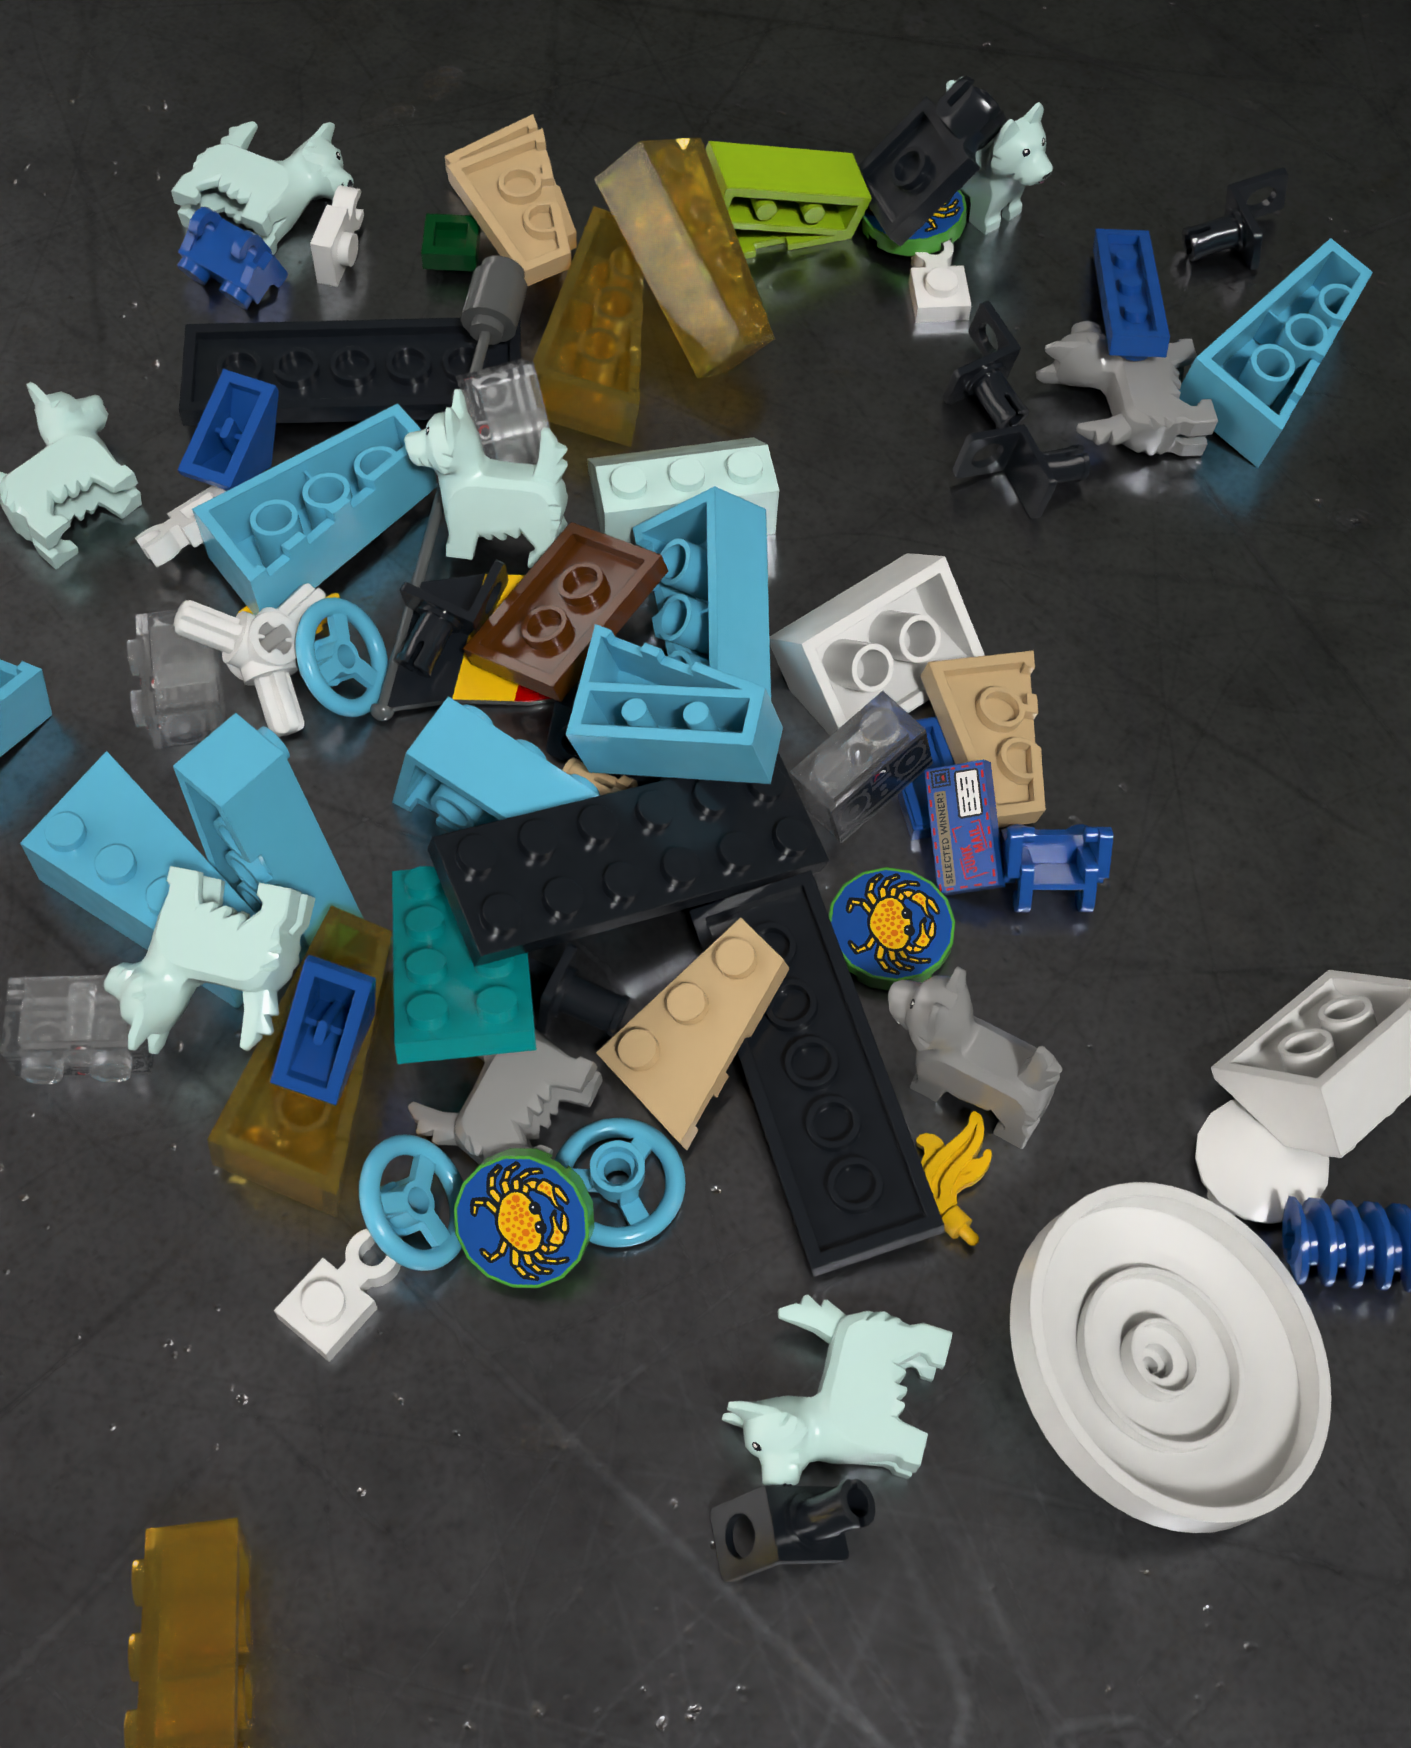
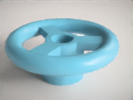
M341 598L318 600L304 612L296 632L295 649L300 675L312 695L328 710L344 717L363 716L370 712L372 704H378L389 665L384 641L374 622L357 605ZM327 617L330 636L315 640L319 624ZM348 622L356 628L364 640L371 666L359 657L356 647L350 641ZM354 678L365 686L367 690L356 699H348L337 694L331 687L338 685L342 681Z
M619 1117L602 1119L587 1124L565 1141L555 1157V1161L560 1162L565 1168L569 1165L582 1178L588 1192L600 1193L606 1200L617 1203L629 1225L612 1227L594 1221L595 1228L590 1242L604 1247L623 1248L644 1243L657 1236L672 1222L683 1202L686 1179L684 1166L678 1151L663 1133L642 1121ZM610 1138H627L632 1140L631 1143L622 1140L606 1142L593 1153L590 1160V1169L573 1168L578 1157L588 1147L599 1141ZM653 1151L660 1160L664 1170L665 1190L658 1207L649 1215L639 1198V1189L645 1178V1160L650 1152ZM613 1171H623L628 1174L629 1179L622 1184H613L606 1179V1176Z
M403 1134L389 1137L380 1142L369 1153L363 1164L359 1180V1202L365 1225L378 1247L388 1257L406 1268L418 1271H430L441 1268L453 1260L462 1248L455 1234L454 1205L463 1179L452 1160L432 1142L419 1136ZM401 1155L413 1156L409 1177L380 1186L383 1171L392 1159ZM434 1172L442 1183L448 1200V1230L434 1210L435 1202L430 1190ZM421 1231L430 1244L431 1249L414 1248L405 1243L401 1238Z

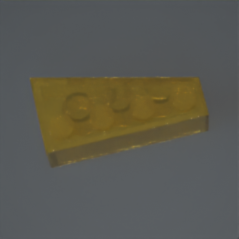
M701 138L640 141L594 178L698 379L727 373L775 340L766 311L763 308Z
M593 206L528 375V385L537 418L628 447L632 446L640 404L639 373L642 350L641 326L643 321L642 293L645 267V222Z
M331 905L279 1003V1015L272 1016L274 1033L270 1036L263 1035L207 1139L212 1165L335 1218L338 1217L391 966L393 931ZM308 955L376 978L375 1015L337 1105L270 1083L303 964Z
M238 1517L146 1529L145 1556L143 1559H135L132 1566L133 1599L136 1607L142 1606L141 1632L131 1633L128 1642L129 1673L133 1682L139 1681L138 1709L127 1710L125 1715V1748H249L247 1741H240V1730H248L255 1726L254 1694L249 1665H238V1655L250 1654L253 1651L250 1549Z

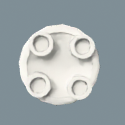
M1236 1099L1228 1101L1210 1113L1197 1134L1195 1161L1202 1183L1208 1190V1200L1234 1216L1237 1215L1245 1220L1265 1224L1282 1222L1288 1196L1296 1197L1302 1206L1303 1202L1309 1197L1320 1198L1328 1185L1329 1157H1324L1314 1152L1285 1147Z

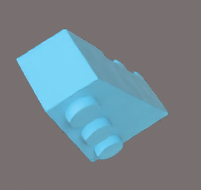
M595 624L566 736L590 773L771 784L783 726L765 687L698 662L691 666L665 656L661 648L648 643H644L642 647L615 637L612 630Z

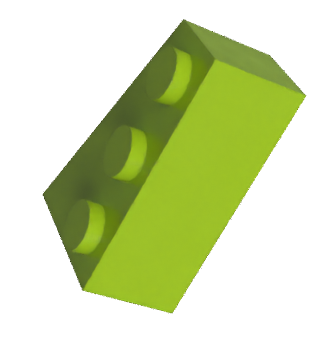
M709 141L674 225L690 268L696 269L707 267V258L737 253L739 260L756 257V249L778 244L785 243L787 250L790 251L851 239L872 197L853 153Z

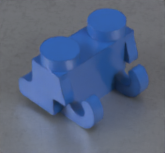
M207 206L197 209L192 215L188 231L178 250L182 258L177 267L184 274L204 286L209 278L216 280L222 284L219 291L243 309H247L251 302L258 304L271 285L276 287L283 285L288 272L276 257L272 255V250L260 236L249 230L244 231L226 221L219 213Z
M1014 824L1001 829L1000 843L1005 883H1015L1016 879L1018 883V890H1013V906L1016 913L1030 912L1033 890H1076L1075 903L1077 911L1079 913L1093 912L1097 883H1103L1104 878H1109L1113 847V831L1111 827H1089L1077 824L1067 829H1035L1034 827Z

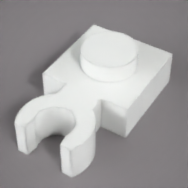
M339 185L335 191L332 205H326L310 242L317 283L338 287L346 266L352 267L356 261L358 236L354 232L359 230L364 217V210L356 208L361 195L360 189Z
M950 239L941 244L940 254L932 255L927 252H915V256L911 257L913 268L910 269L908 283L915 323L969 320L972 305L964 266H951L954 247Z
M210 486L167 513L170 518L169 520L140 533L135 540L146 557L151 559L153 564L158 567L174 558L188 544H191L194 548L201 543L204 544L192 509L226 491Z
M367 1229L359 1231L351 1238L346 1247V1261L339 1269H336L326 1259L322 1258L274 1310L280 1321L329 1362L378 1309L375 1300L366 1292L370 1287H380L388 1284L396 1277L401 1267L400 1264L388 1256L375 1266H368L362 1262L363 1255L375 1243Z

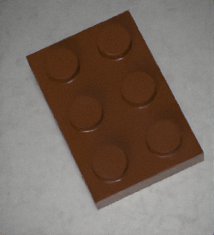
M570 522L465 645L463 650L472 665L561 702L581 678L595 624L612 630L616 636L668 572L661 554Z

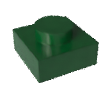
M426 213L421 249L423 269L474 271L477 268L481 227L472 215Z

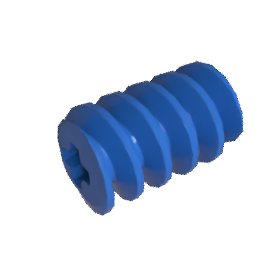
M1288 1196L1282 1218L1283 1253L1297 1285H1304L1310 1266H1317L1321 1285L1332 1287L1339 1267L1344 1268L1346 1280L1350 1288L1360 1289L1364 1281L1366 1269L1372 1270L1373 1280L1378 1290L1388 1291L1392 1283L1394 1271L1400 1273L1404 1291L1411 1292V1209L1406 1204L1391 1203L1384 1209L1378 1202L1364 1201L1356 1208L1350 1200L1336 1199L1328 1206L1322 1198L1309 1197L1301 1206L1296 1197Z

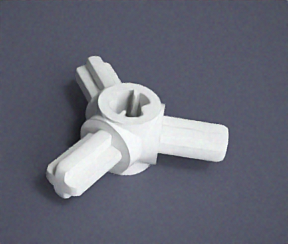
M309 583L303 584L277 608L265 607L256 615L241 611L236 617L192 600L183 601L174 618L175 632L180 636L222 651V660L227 664L230 671L236 677L243 680L245 685H255L267 726L278 737L296 733L304 728V719L290 675L298 671L295 660L296 632L304 612L312 604L326 597L324 591L321 588L315 589Z

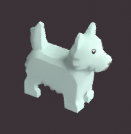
M950 80L946 83V92L956 81ZM1037 102L1022 118L1016 121L1009 119L1000 132L983 149L977 151L975 157L980 169L960 189L964 196L970 198L969 222L984 235L999 228L1001 216L1010 221L1020 214L1023 205L1020 197L1025 187L1041 184L1053 171V166L1045 153L1046 135L1041 124L1044 108L1040 102Z
M254 121L229 128V135L222 137L220 144L209 147L204 153L199 154L196 162L193 164L192 171L182 175L171 190L174 203L181 206L177 213L182 225L188 228L192 215L201 207L207 206L217 213L225 211L227 216L233 217L237 224H244L246 228H252L254 230L253 233L260 236L272 250V255H275L279 240L294 226L312 200L327 198L333 201L335 191L339 185L353 187L354 181L352 176L343 169L344 163L340 149L335 148L331 144L335 125L331 122L324 123L311 138L300 145L284 161H275L247 151L258 129Z
M30 382L26 385L35 404L34 411L37 417L38 430L47 446L9 474L0 472V505L14 530L26 540L32 541L38 554L51 566L58 569L79 553L78 547L73 542L60 538L71 526L70 524L74 516L81 521L84 519L86 512L94 514L97 507L101 506L120 519H124L142 505L141 493L134 487L138 484L134 472L126 465L121 466L117 463L105 443L98 436V432L105 427L108 418V411L99 395H91L75 399L70 394L62 391L46 395L36 384Z
M455 389L451 407H446L444 412L434 414L428 421L425 429L409 432L404 437L406 451L411 462L417 466L432 468L438 475L444 515L449 532L446 543V557L472 560L475 555L478 537L492 540L495 536L500 540H506L508 535L517 539L522 533L535 547L528 557V568H532L567 527L568 523L563 515L567 506L568 494L566 493V486L562 476L568 463L562 458L568 448L557 441L550 428L546 427L541 430L539 459L536 465L490 459L484 455L480 435L467 411L465 396L461 389Z
M170 866L167 882L170 885L169 893L158 915L146 956L141 962H122L112 967L104 981L105 991L120 1001L122 1019L131 1025L128 1034V1049L135 1051L148 1039L149 1053L158 1054L165 1045L171 1028L187 1009L194 991L204 983L222 985L243 992L244 1016L240 1047L243 1050L249 1051L262 1039L263 1035H272L274 1027L271 1016L279 1015L277 992L292 978L293 970L299 965L300 937L309 927L316 898L301 894V892L291 888L259 883L257 896L262 902V907L260 911L250 917L249 913L244 911L237 913V910L233 907L223 906L224 880L203 876L204 873Z
M809 1295L803 1296L800 1304L794 1303L779 1308V1319L813 1332L827 1342L829 1346L823 1376L815 1396H781L761 1401H732L728 1403L727 1410L730 1412L723 1413L722 1421L743 1428L745 1448L752 1455L759 1458L762 1467L763 1485L795 1486L798 1484L801 1473L809 1462L816 1461L831 1464L880 1466L889 1469L892 1475L904 1479L912 1477V1473H915L921 1465L928 1433L898 1418L905 1409V1403L900 1400L907 1393V1387L900 1385L905 1377V1369L908 1367L914 1368L920 1379L932 1382L936 1368L943 1369L945 1366L953 1332L926 1323L908 1325L902 1322L900 1318L891 1316L883 1311H863L846 1315L830 1301L823 1300L820 1306Z

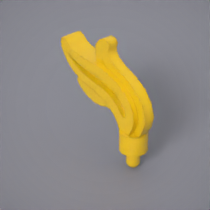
M976 1111L970 1113L968 1125L946 1145L935 1134H920L916 1139L917 1147L924 1151L921 1164L942 1217L945 1232L952 1239L961 1237L970 1246L978 1244L979 1236L969 1227L972 1219L957 1205V1195L963 1189L973 1186L982 1179L990 1166L992 1157L991 1150L986 1149L982 1157L977 1158L983 1145L984 1123L982 1116Z

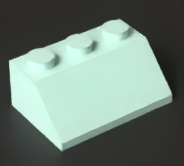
M755 437L587 458L600 531L603 534L636 545L632 527L714 486L765 508L767 535L776 533L779 487L768 444Z

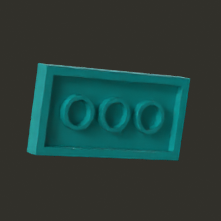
M419 866L409 870L392 871L394 1045L397 1064L537 1050L528 953L474 967L435 868L432 866Z

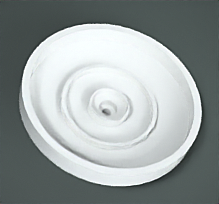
M1132 1182L1102 1188L1083 1197L1051 1220L1038 1233L1020 1263L1013 1286L1010 1304L1012 1352L1019 1381L1034 1418L1059 1457L1081 1481L1112 1506L1138 1520L1156 1527L1187 1533H1210L1231 1529L1273 1511L1287 1502L1301 1489L1321 1457L1329 1429L1332 1398L1327 1355L1317 1323L1302 1291L1278 1256L1255 1232L1227 1210L1197 1194L1169 1185Z

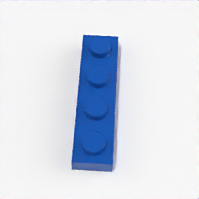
M1095 229L1093 254L1109 355L1121 356L1132 361H1141L1149 357L1166 358L1170 334L1149 231Z

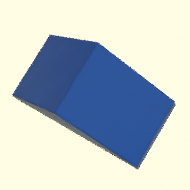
M223 369L177 469L180 475L228 491L272 466L279 395L276 385Z
M308 955L303 964L270 1083L337 1105L375 1015L376 978Z

